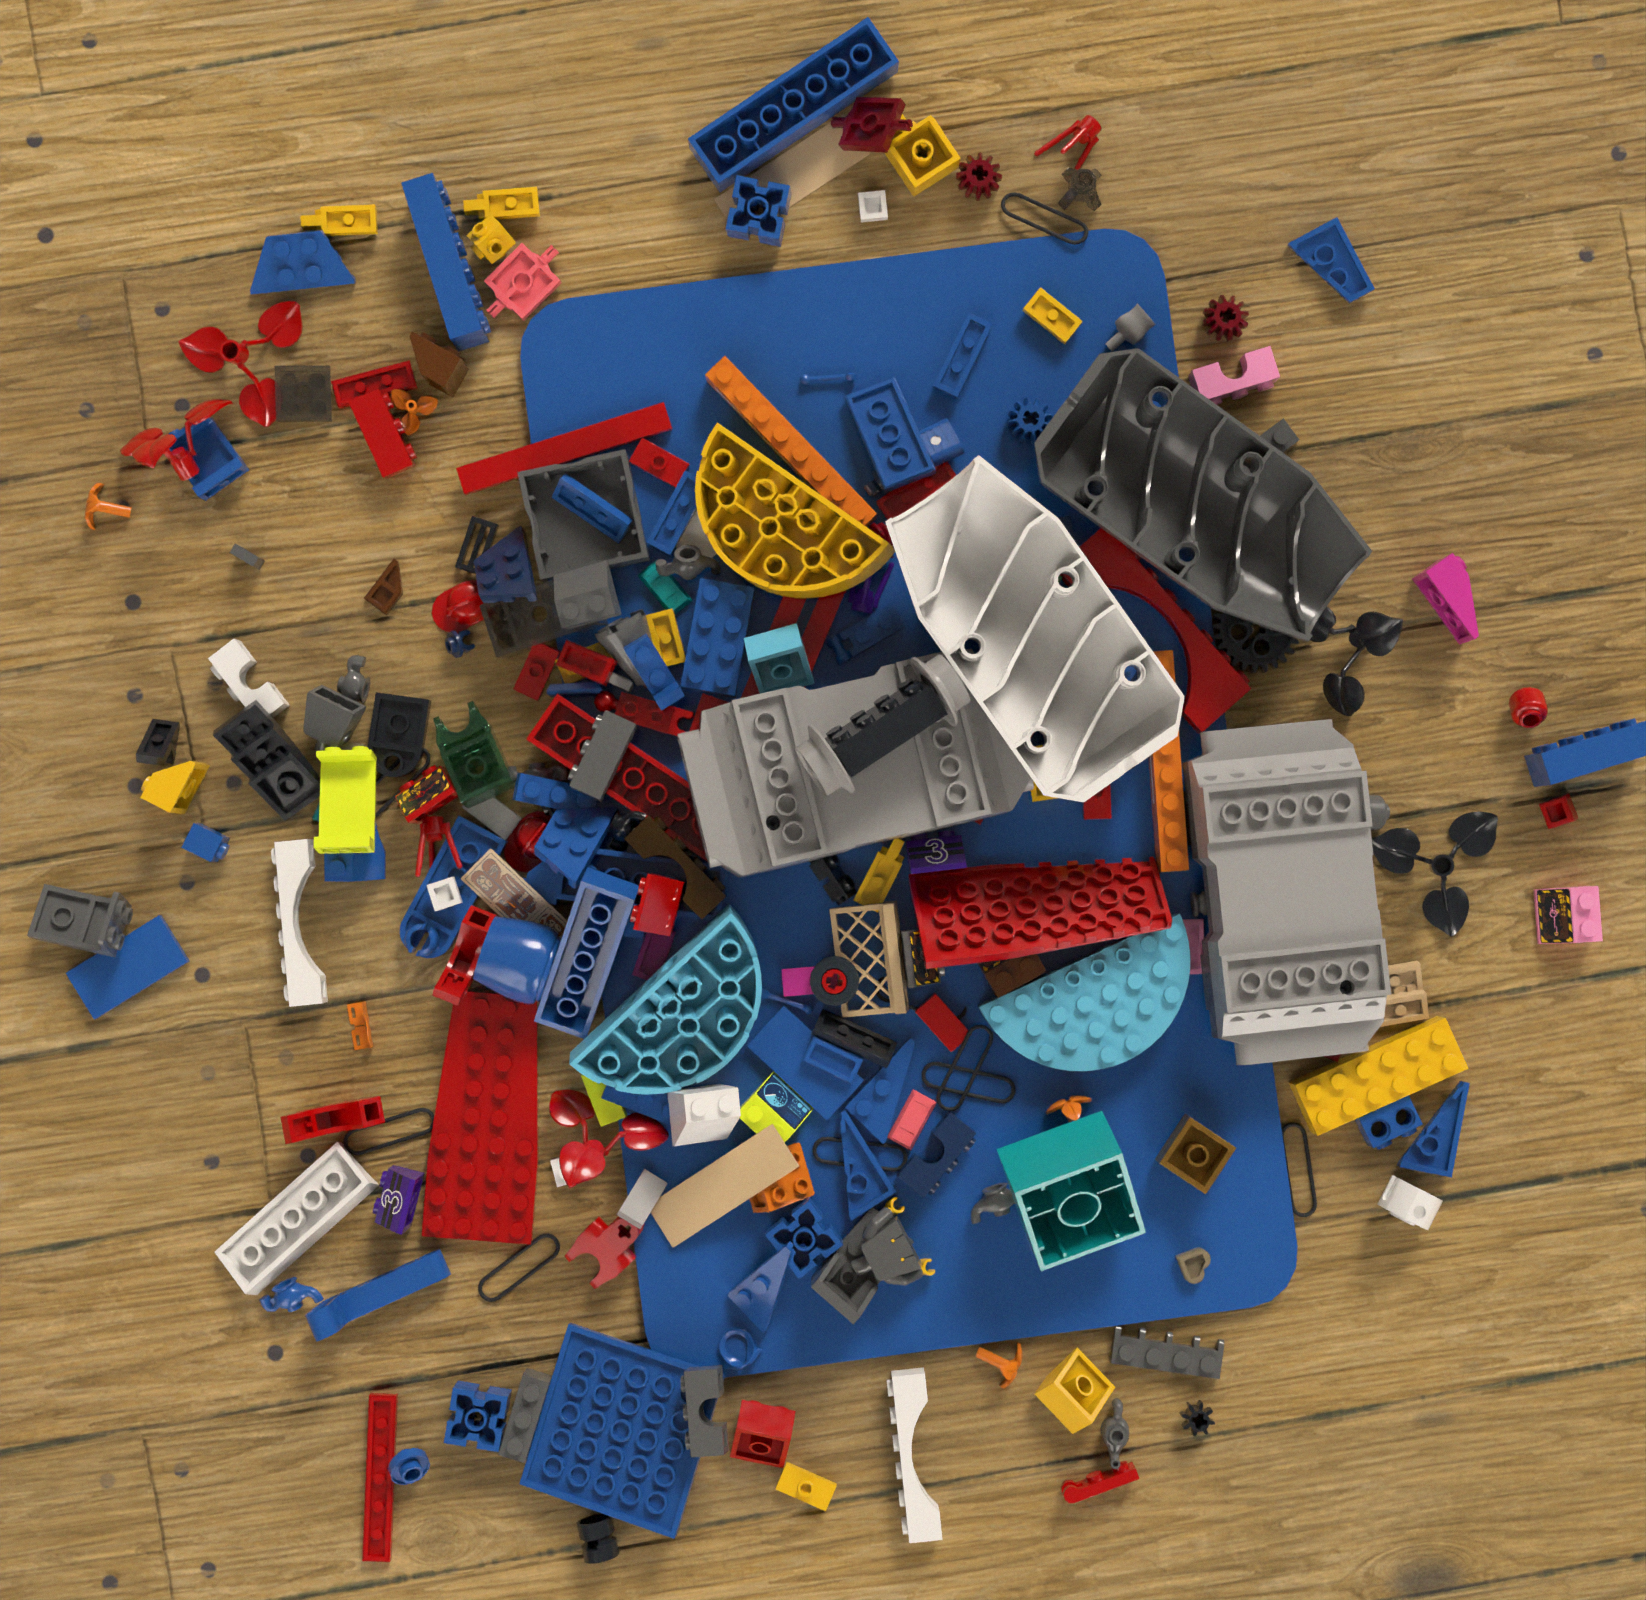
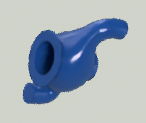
M291 1277L272 1288V1291L275 1292L273 1298L265 1295L259 1301L268 1312H275L279 1308L293 1312L303 1306L302 1300L308 1296L315 1303L321 1302L324 1298L317 1289L296 1282L297 1277Z

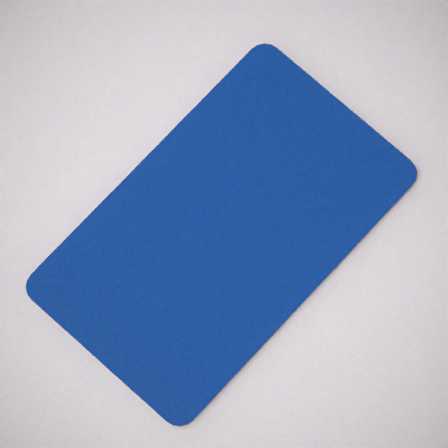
M1118 229L1089 230L1087 239L1077 245L1069 244L1054 236H1043L566 298L545 306L530 320L522 336L520 355L531 444L664 402L673 430L644 439L689 463L690 467L687 471L696 476V472L699 471L703 447L709 434L718 422L802 481L706 381L705 374L726 356L877 513V518L873 522L875 524L882 522L885 525L887 519L877 506L876 501L888 493L882 490L875 496H869L864 489L866 484L874 480L872 471L875 469L844 396L895 377L918 430H922L945 418L950 422L965 453L947 461L956 475L965 469L977 456L982 457L1056 517L1071 516L1074 541L1079 547L1094 535L1100 527L1040 484L1034 444L1030 443L1029 437H1026L1024 443H1020V437L1022 436L1020 433L1015 437L1011 436V432L1016 427H1007V421L1012 420L1007 415L1008 411L1016 410L1014 408L1016 401L1024 406L1025 397H1029L1031 404L1034 403L1036 398H1039L1040 403L1038 406L1040 408L1045 404L1049 406L1044 414H1053L1054 417L1098 355L1102 353L1139 348L1179 377L1166 280L1160 259L1144 239L1126 230ZM1084 231L1059 235L1076 241L1084 236ZM1040 287L1083 321L1065 345L1022 311ZM1138 303L1156 325L1147 331L1137 344L1132 345L1125 340L1114 351H1111L1105 343L1118 332L1115 321L1132 310ZM969 312L993 325L958 398L955 399L932 387ZM855 372L857 375L855 380L810 382L808 385L800 383L802 375L814 377L840 375ZM1153 401L1155 406L1161 407L1158 402ZM1025 416L1024 423L1026 425L1034 423L1035 418L1033 416L1031 418ZM640 440L591 456L625 449L630 460ZM581 458V459H578V460H575V461H572V462H569V463H566V464L575 463V462L581 461V460H583V459H585V458ZM630 463L647 542L675 488ZM647 544L650 561L610 569L622 615L572 629L561 628L554 602V582H549L557 649L562 651L566 640L584 647L598 643L599 641L594 635L598 633V630L621 617L630 618V613L639 609H643L646 615L665 610L637 575L657 559H664L666 563L673 562L674 552L672 556H669ZM896 552L893 554L894 557L886 562V565L884 564L872 575L869 591L874 592V597L889 563L893 562L894 567L880 596L878 608H873L872 614L892 603L905 628L841 665L835 659L837 655L833 648L829 649L825 642L812 671L815 684L806 686V689L814 690L870 677L882 666L895 664L896 662L913 657L917 658L942 652L917 616ZM718 554L712 558L719 563L721 567L720 574H713L711 568L704 569L692 580H685L676 573L672 574L693 600L675 615L685 655L687 653L700 578L755 588L747 637L769 631L783 596L767 592L751 584L729 567ZM1140 557L1139 562L1145 569L1151 568L1158 576V584L1163 589L1168 588L1176 596L1177 600L1175 603L1181 610L1185 608L1195 618L1193 623L1199 630H1206L1213 637L1214 631L1210 607ZM1061 580L1059 585L1064 588H1068L1067 585ZM865 581L856 585V593L858 588L863 589ZM1108 588L1152 651L1173 650L1175 683L1183 693L1185 700L1187 690L1186 661L1181 644L1172 627L1157 610L1145 601L1127 592ZM849 589L845 592L826 640L871 615L851 610L852 603L848 602ZM849 639L842 642L846 651L853 648ZM972 639L966 640L964 644L965 650L972 649L975 654L978 653L980 650L979 644ZM1213 639L1212 645L1216 648L1215 640ZM746 648L736 698L709 693L704 694L729 703L732 700L741 698L752 672ZM685 662L667 666L685 695L670 706L691 711L695 716L702 693L704 692L682 689L681 680ZM617 664L613 672L631 680ZM1137 671L1130 680L1131 682L1137 679ZM586 678V679H583V680L578 681V682H576V683H585V682H594V681L589 680V679ZM634 682L631 693L609 683L607 686L601 685L604 691L611 692L615 699L618 700L621 692L655 701L648 688L644 689L643 685L636 686ZM596 695L564 697L594 719L598 715L603 716L604 712L599 711L595 707L594 698ZM612 709L609 712L615 714L616 710ZM1225 713L1203 732L1226 730ZM1181 716L1179 739L1182 766L1183 762L1201 755L1202 746L1200 733L1197 734ZM683 718L679 720L678 728L688 732L693 719ZM637 725L630 743L688 781L678 737ZM1039 731L1035 732L1030 739L1032 745H1044L1043 735ZM1148 757L1110 784L1112 819L1083 820V802L1057 798L1032 802L1030 790L1023 792L1014 809L1005 814L985 818L981 825L976 822H970L927 833L928 839L938 838V832L954 830L955 835H961L967 867L1024 863L1026 868L1038 867L1039 862H1051L1052 866H1066L1067 861L1077 860L1078 865L1094 864L1097 859H1105L1106 864L1121 863L1122 858H1132V862H1147L1149 857H1154L1156 861ZM1182 767L1183 791H1185L1184 776H1183V767ZM605 794L602 802L598 800L596 802L595 808L614 807L617 808V812L619 811L620 814L631 812L607 794ZM611 834L605 836L599 847L600 849L614 850L609 847L613 840ZM911 836L902 838V840L911 841ZM894 839L836 854L840 861V867L845 874L853 879L857 892L878 851L880 852L882 846L889 849ZM1187 840L1189 870L1159 872L1171 915L1175 913L1180 914L1182 920L1204 919L1205 938L1209 933L1208 916L1199 913L1198 916L1194 917L1190 904L1191 892L1199 895L1201 891H1205L1202 866L1192 859L1191 845H1188ZM904 842L899 852L904 857L902 866L883 902L897 900L900 931L918 929L908 882L909 868L906 842ZM694 853L690 856L691 859L698 857L702 863L708 864V862ZM657 855V857L670 858L664 855ZM810 862L741 878L728 871L727 889L725 890L727 897L724 899L723 909L730 904L740 915L753 938L760 965L762 989H767L771 994L804 1005L810 1003L813 1006V1012L806 1014L802 1009L769 998L761 999L758 1016L749 1032V1037L732 1060L706 1080L681 1087V1089L715 1084L738 1087L739 1103L741 1106L773 1072L767 1064L747 1047V1044L783 1005L812 1031L822 1009L842 1017L841 1005H826L819 1001L814 994L784 997L782 969L815 966L823 958L835 956L829 909L861 905L854 901L856 894L840 905H837L836 901L832 902L823 888V885L830 882L829 878L826 877L819 882L809 867L811 865ZM873 910L867 911L862 920L874 929L880 922L879 911L878 913ZM863 911L854 913L857 916H860ZM848 913L837 914L838 925L848 931L856 920ZM677 916L673 928L676 934L666 962L711 920ZM859 922L850 932L860 943H863L871 933ZM880 926V927L878 928L877 932L882 935L881 926ZM839 931V936L841 940L844 935ZM873 935L865 947L878 956L883 950V942ZM622 937L602 994L605 1019L647 981L632 975L644 939ZM847 937L841 944V952L849 958L859 948ZM1118 939L1039 953L1037 955L1046 969V972L1043 974ZM861 950L853 961L866 971L874 959ZM883 953L880 959L885 962V957ZM878 962L868 972L876 980L887 976L886 969ZM977 963L944 967L945 976H940L941 983L913 988L907 986L909 1004L919 1007L932 994L936 993L956 1016L960 1015L966 1006L967 1012L959 1020L968 1030L975 1025H986L991 1029L994 1037L993 1043L979 1071L1010 1078L1015 1085V1095L1006 1103H996L966 1096L959 1109L951 1111L976 1132L973 1137L976 1141L968 1152L965 1153L962 1150L956 1159L959 1162L951 1173L947 1174L945 1172L940 1177L939 1181L941 1184L934 1194L930 1195L927 1193L923 1198L898 1178L897 1173L899 1171H884L895 1188L896 1193L874 1207L881 1211L889 1199L898 1197L893 1203L894 1208L897 1210L899 1207L904 1206L905 1210L894 1215L893 1218L898 1216L907 1235L914 1241L912 1245L919 1259H932L931 1262L926 1264L925 1268L926 1270L935 1269V1274L930 1276L923 1275L922 1278L906 1286L887 1284L884 1280L880 1281L877 1292L860 1318L853 1325L811 1288V1277L825 1260L822 1254L816 1257L817 1266L800 1279L787 1265L785 1280L777 1297L776 1308L770 1319L771 1325L765 1333H762L727 1294L733 1287L777 1252L765 1236V1231L782 1217L787 1222L792 1219V1209L803 1200L771 1212L753 1213L750 1199H748L674 1248L650 1213L644 1222L643 1231L634 1241L644 1327L650 1348L653 1351L700 1367L722 1365V1371L726 1378L1246 1309L1269 1302L1288 1286L1296 1269L1298 1247L1273 1063L1236 1065L1234 1042L1212 1037L1209 1010L1206 1009L1202 974H1189L1185 997L1177 1015L1162 1036L1142 1053L1126 1062L1100 1070L1067 1071L1051 1068L1032 1061L1015 1051L987 1023L977 1005L995 997ZM857 971L860 978L862 974L859 971ZM864 977L859 983L858 990L869 998L875 991V984ZM886 981L883 984V986H885L888 989V983ZM879 989L880 994L889 999V996ZM855 993L854 997L848 1001V1010L860 1009L866 1001ZM876 994L871 999L879 1007L890 1006V1003L880 1000ZM867 1004V1006L864 1009L873 1007ZM909 1009L907 1013L903 1014L886 1013L843 1017L896 1041L897 1045L894 1053L909 1037L916 1042L890 1130L912 1089L937 1102L938 1090L925 1085L922 1080V1070L930 1062L952 1064L961 1044L950 1052L913 1009ZM981 1028L971 1033L972 1035L969 1037L955 1066L975 1070L990 1039L988 1032ZM861 1056L858 1057L862 1058L863 1062L857 1072L864 1079L861 1085L828 1120L813 1109L798 1129L785 1142L786 1146L793 1143L801 1144L814 1189V1195L810 1198L823 1213V1219L820 1222L823 1226L830 1222L842 1239L865 1212L853 1220L850 1219L844 1166L818 1162L813 1155L812 1148L814 1143L821 1137L841 1138L839 1112L845 1109L849 1101L882 1067ZM941 1066L929 1067L926 1071L927 1081L933 1085L941 1086L949 1068ZM953 1069L945 1087L964 1091L973 1073ZM976 1075L968 1092L997 1099H1006L1011 1094V1086L1004 1080ZM942 1091L940 1100L945 1107L950 1108L958 1104L962 1095ZM1072 1095L1090 1097L1092 1102L1079 1103L1081 1104L1080 1118L1099 1111L1103 1112L1123 1153L1146 1233L1040 1271L1015 1204L1010 1207V1213L995 1217L993 1212H982L980 1215L981 1222L976 1224L971 1222V1210L984 1197L985 1194L981 1192L984 1188L998 1183H1008L997 1152L998 1148L1067 1124L1068 1119L1062 1113V1109L1048 1115L1046 1114V1110L1054 1102L1060 1099L1067 1101ZM937 1103L912 1150L910 1151L901 1146L905 1149L908 1159L914 1152L924 1160H934L941 1155L943 1143L932 1133V1130L947 1111L941 1109ZM625 1108L627 1115L638 1113L628 1108ZM846 1110L865 1141L881 1143ZM1184 1114L1236 1147V1150L1206 1194L1155 1160ZM739 1118L728 1138L723 1140L673 1146L671 1125L661 1121L658 1122L668 1131L669 1138L655 1148L643 1151L633 1150L624 1144V1137H622L620 1140L627 1195L631 1192L644 1169L668 1183L661 1194L662 1196L756 1135V1133ZM623 1119L618 1120L619 1132L623 1131L621 1127ZM887 1138V1140H886V1142H885V1143H887V1144H896V1145H899L898 1143H896V1142H894V1141H892V1140H890V1139H888V1138ZM823 1141L819 1143L816 1150L821 1159L844 1162L842 1142ZM868 1146L880 1166L895 1168L903 1163V1154L898 1149ZM800 1232L798 1241L805 1240L809 1242L810 1234L808 1232ZM1199 1247L1209 1253L1211 1261L1209 1266L1204 1269L1203 1280L1197 1284H1192L1183 1277L1175 1256ZM732 1329H743L749 1332L756 1347L763 1349L751 1365L745 1366L738 1371L724 1369L726 1362L719 1350L720 1339L726 1332ZM739 1334L728 1337L725 1342L728 1353L734 1356L735 1359H739L741 1363L747 1361V1340Z

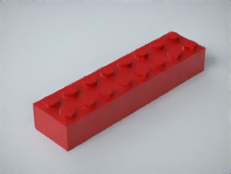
M557 694L526 740L569 770H572L574 765L579 766L583 758L580 755V751L585 741H591L595 733L592 730L595 719ZM629 743L606 794L630 811L646 813V817L649 815L653 819L658 816L669 827L665 832L672 839L677 836L688 847V850L708 862L695 817L688 781L632 743Z

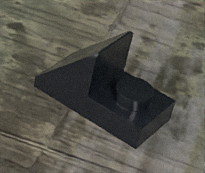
M152 719L136 752V761L138 763L164 766L165 763L173 764L176 756L180 723Z

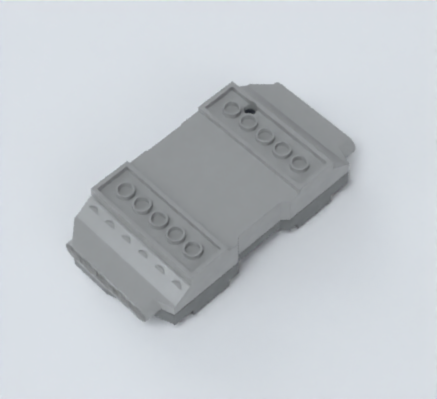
M966 649L969 654H975L972 649ZM943 652L917 657V659L926 663L940 654L948 661ZM910 659L882 666L870 677L814 690L795 686L735 699L730 703L702 711L699 716V728L697 730L677 734L692 796L695 817L709 867L720 866L738 878L818 860L875 843L929 833L1005 814L1014 809L1023 792L1034 789V783L963 682L969 694L970 703L956 711L958 719L956 726H952L944 718H941L855 776H849L855 789L854 793H850L840 787L830 795L825 796L813 782L795 751L797 746L809 739L808 725L812 724L825 739L827 737L826 733L839 725L841 727L851 722L850 717L861 710L868 711L875 706L874 702L881 696L886 694L891 696L898 691L897 687L908 679L914 681L917 679L911 667Z
M1332 719L1201 732L1202 754L1183 762L1182 767L1185 785L1183 794L1188 845H1191L1192 859L1202 866L1209 933L1202 940L1203 954L1200 955L1205 1005L1206 1009L1209 1010L1212 1037L1234 1042L1236 1065H1252L1368 1051L1369 1040L1384 1022L1387 995H1391L1386 942L1385 938L1382 937L1372 860L1373 847L1370 829L1372 827L1367 772L1361 770L1354 745L1333 728Z

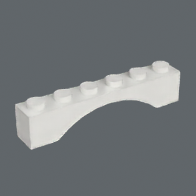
M313 839L274 842L275 848L271 850L272 862L277 866V875L274 876V888L276 892H279L280 903L276 905V913L278 919L282 921V930H279L280 946H284L285 957L281 959L283 974L287 976V984L284 985V997L286 1001H289V1007L328 1002L326 975L308 954L299 926V905L302 891L308 877L316 867Z
M924 1367L891 1371L892 1379L887 1380L888 1397L894 1396L895 1407H889L891 1424H897L898 1434L892 1435L894 1452L900 1451L901 1461L895 1462L897 1479L903 1480V1489L898 1490L900 1507L906 1508V1517H901L903 1535L908 1534L909 1543L942 1540L938 1504L928 1495L920 1483L912 1461L914 1427L922 1409L928 1402Z

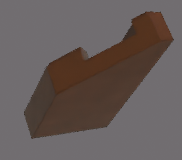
M396 559L391 561L364 597L366 601L385 615L389 614L403 595L400 567Z

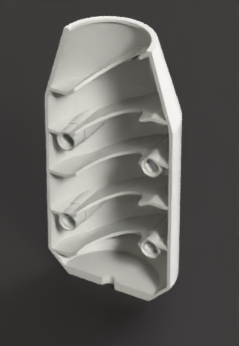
M977 456L958 475L914 507L885 521L919 620L1044 796L1085 802L1178 736L1184 695L1059 518L982 457ZM1060 574L1069 575L1073 581L1072 586L1069 588L1061 587L1058 583V576ZM972 639L976 641L980 647L979 652L969 654L964 648L966 640ZM1127 666H1133L1138 674L1135 681L1131 682L1125 678L1124 670ZM1037 731L1044 737V745L1040 748L1034 747L1030 741L1031 735Z

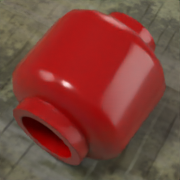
M1532 687L1521 688L1509 698L1511 717L1517 725L1533 728L1546 719L1548 714L1546 699L1539 689Z

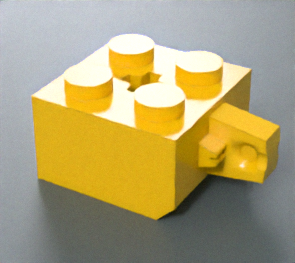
M931 115L917 124L913 121L911 131H897L888 153H885L913 197L958 169L960 164V156ZM917 153H920L922 156L927 154V157H918Z

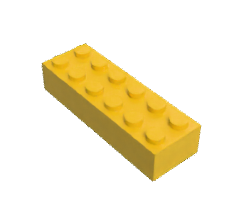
M1436 1016L1369 1046L1368 1051L1350 1054L1339 1059L1338 1062H1332L1288 1083L1310 1132L1319 1136L1467 1070L1468 1066L1446 1018Z

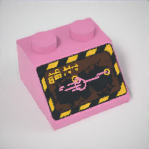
M1598 886L1533 890L1538 944L1603 941Z

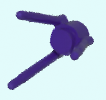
M893 562L889 563L874 597V592L869 591L872 576L865 580L863 589H857V593L856 586L849 589L848 602L852 603L851 610L872 614L873 608H878L880 596L894 567Z

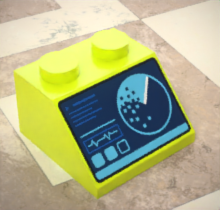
M773 1071L740 1106V1119L756 1134L773 1124L783 1141L786 1142L814 1108Z

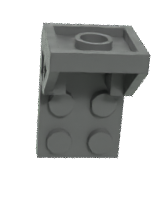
M875 1207L865 1212L843 1238V1246L828 1256L811 1277V1288L853 1325L877 1292L878 1284L880 1283L872 1270L858 1277L851 1264L852 1261L864 1255L860 1247L863 1241L862 1234L871 1219L879 1212Z

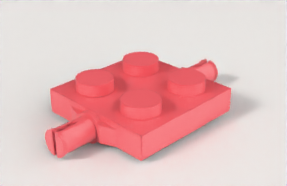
M521 243L484 280L485 284L495 293L497 298L486 311L495 318L506 307L514 311L524 321L561 284V280L551 272L548 263L559 252L550 245L539 256Z

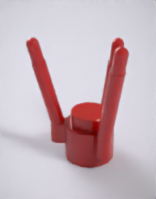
M1086 115L1081 121L1077 120L1071 127L1035 151L1034 155H1041L1073 133L1074 137L1060 152L1065 154L1077 142L1081 144L1088 143L1073 169V173L1077 174L1091 149L1099 141L1097 135L1102 130L1101 125L1095 118Z
M441 816L423 818L422 824H419L420 838L415 876L420 877L425 840L428 841L430 869L435 860L434 842L443 840L442 835L444 834L458 869H461L462 864L450 832V823H444V817Z

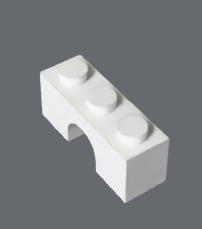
M237 639L231 640L208 658L213 664L210 667L211 671L219 680L224 679L229 685L227 691L236 702L240 700L247 707L257 700L273 718L290 706L273 683L266 682L260 688L254 690L248 687L245 679L246 673L257 661L241 641Z

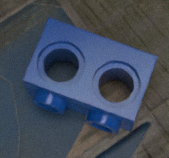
M1409 1095L1355 1119L1366 1144L1372 1148L1377 1147V1149L1391 1145L1393 1143L1392 1139L1400 1135L1407 1137L1417 1132L1416 1127L1423 1125ZM1404 1109L1406 1111V1119L1402 1123H1397L1396 1114ZM1380 1121L1382 1130L1379 1134L1373 1135L1371 1133V1126L1373 1123Z

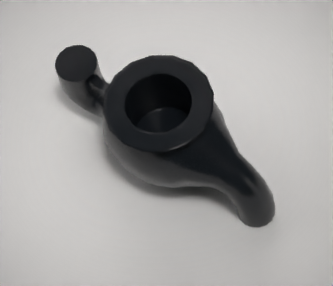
M618 811L606 834H611L613 838L609 847L616 851H625L629 843L624 838L637 827V821L642 822L647 814L640 811L620 814Z

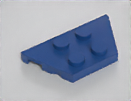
M323 230L270 235L265 239L250 293L261 294L355 284L356 278L353 274L351 275L342 262L343 259L331 246L330 240Z
M617 808L556 809L534 846V854L541 861L548 863L550 869L556 874H563L569 880L568 885L576 889L603 842L617 813Z

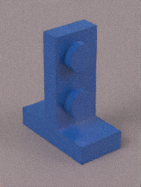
M647 633L623 647L661 710L685 696Z

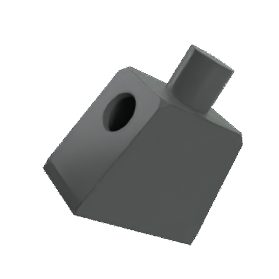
M324 685L309 691L306 699L303 731L306 735L316 739L314 751H325L326 747H340L351 739L366 706Z

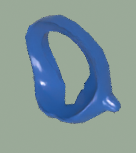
M743 1329L729 1330L722 1336L719 1343L720 1353L726 1362L725 1370H741L745 1366L751 1365L763 1351L762 1348L756 1347L752 1336ZM739 1334L747 1340V1361L745 1363L735 1359L726 1350L725 1342L731 1335Z

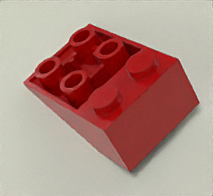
M654 873L647 874V878H641L637 892L638 895H642L639 905H634L630 922L634 923L633 930L672 936L685 882Z

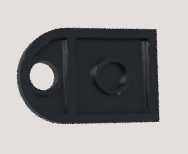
M376 692L367 747L369 750L372 749L377 757L376 770L379 773L388 777L400 778L411 774L418 768L424 753L431 700ZM392 756H397L400 759V767L396 771H389L387 768V760Z

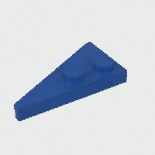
M911 1037L894 1053L888 1067L882 1066L845 1106V1109L882 1144L887 1140L916 1043Z
M1459 1081L1400 1158L1397 1166L1452 1178L1470 1083Z
M844 1109L839 1112L848 1210L849 1217L853 1220L896 1193V1190Z
M791 1241L733 1287L727 1294L762 1333H765L771 1325L770 1319L776 1308L777 1297L781 1292L786 1276L785 1271L793 1254L792 1247L794 1245Z

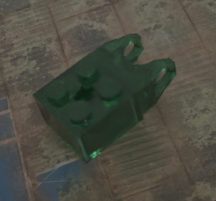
M474 701L467 703L470 720L468 726L460 732L449 731L439 716L433 718L436 727V743L458 797L466 808H471L515 788L516 784L492 725L480 714ZM482 766L484 768L483 771L477 775L475 773L478 772L476 768Z

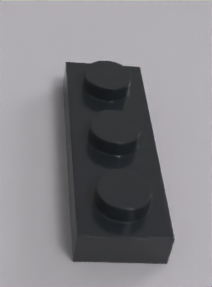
M824 1009L821 1010L811 1033L818 1038L885 1068L888 1067L897 1045L896 1041Z

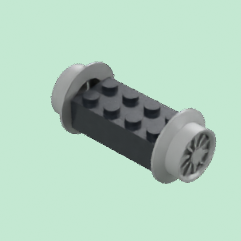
M938 654L926 663L916 657L911 658V667L917 679L914 681L912 679L904 681L897 687L898 691L891 696L888 694L881 696L874 702L875 706L868 711L861 710L850 717L851 722L841 727L839 725L826 733L827 737L825 739L812 724L808 725L809 739L797 746L795 751L807 773L825 796L830 795L840 787L850 793H854L855 789L849 776H855L941 718H944L952 726L958 724L956 711L970 703V697L960 677L942 655Z

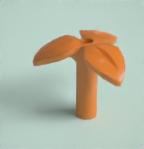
M394 389L391 391V400L398 410L408 411L401 418L406 435H411L418 430L421 423L417 413L429 415L438 405V399L433 396H421L415 402L412 400L411 394L404 390Z
M96 483L91 488L86 502L85 519L92 530H96L93 514L97 511L130 518L132 507L100 501L97 498L98 493L104 487L102 483Z
M1072 1095L1067 1101L1060 1099L1054 1102L1046 1110V1114L1048 1115L1062 1109L1061 1111L1069 1123L1080 1119L1081 1104L1079 1103L1092 1102V1099L1082 1095Z
M1017 1342V1351L1013 1360H1007L982 1347L978 1349L976 1357L1000 1368L1002 1375L1006 1379L999 1386L1006 1388L1015 1379L1023 1354L1021 1344Z

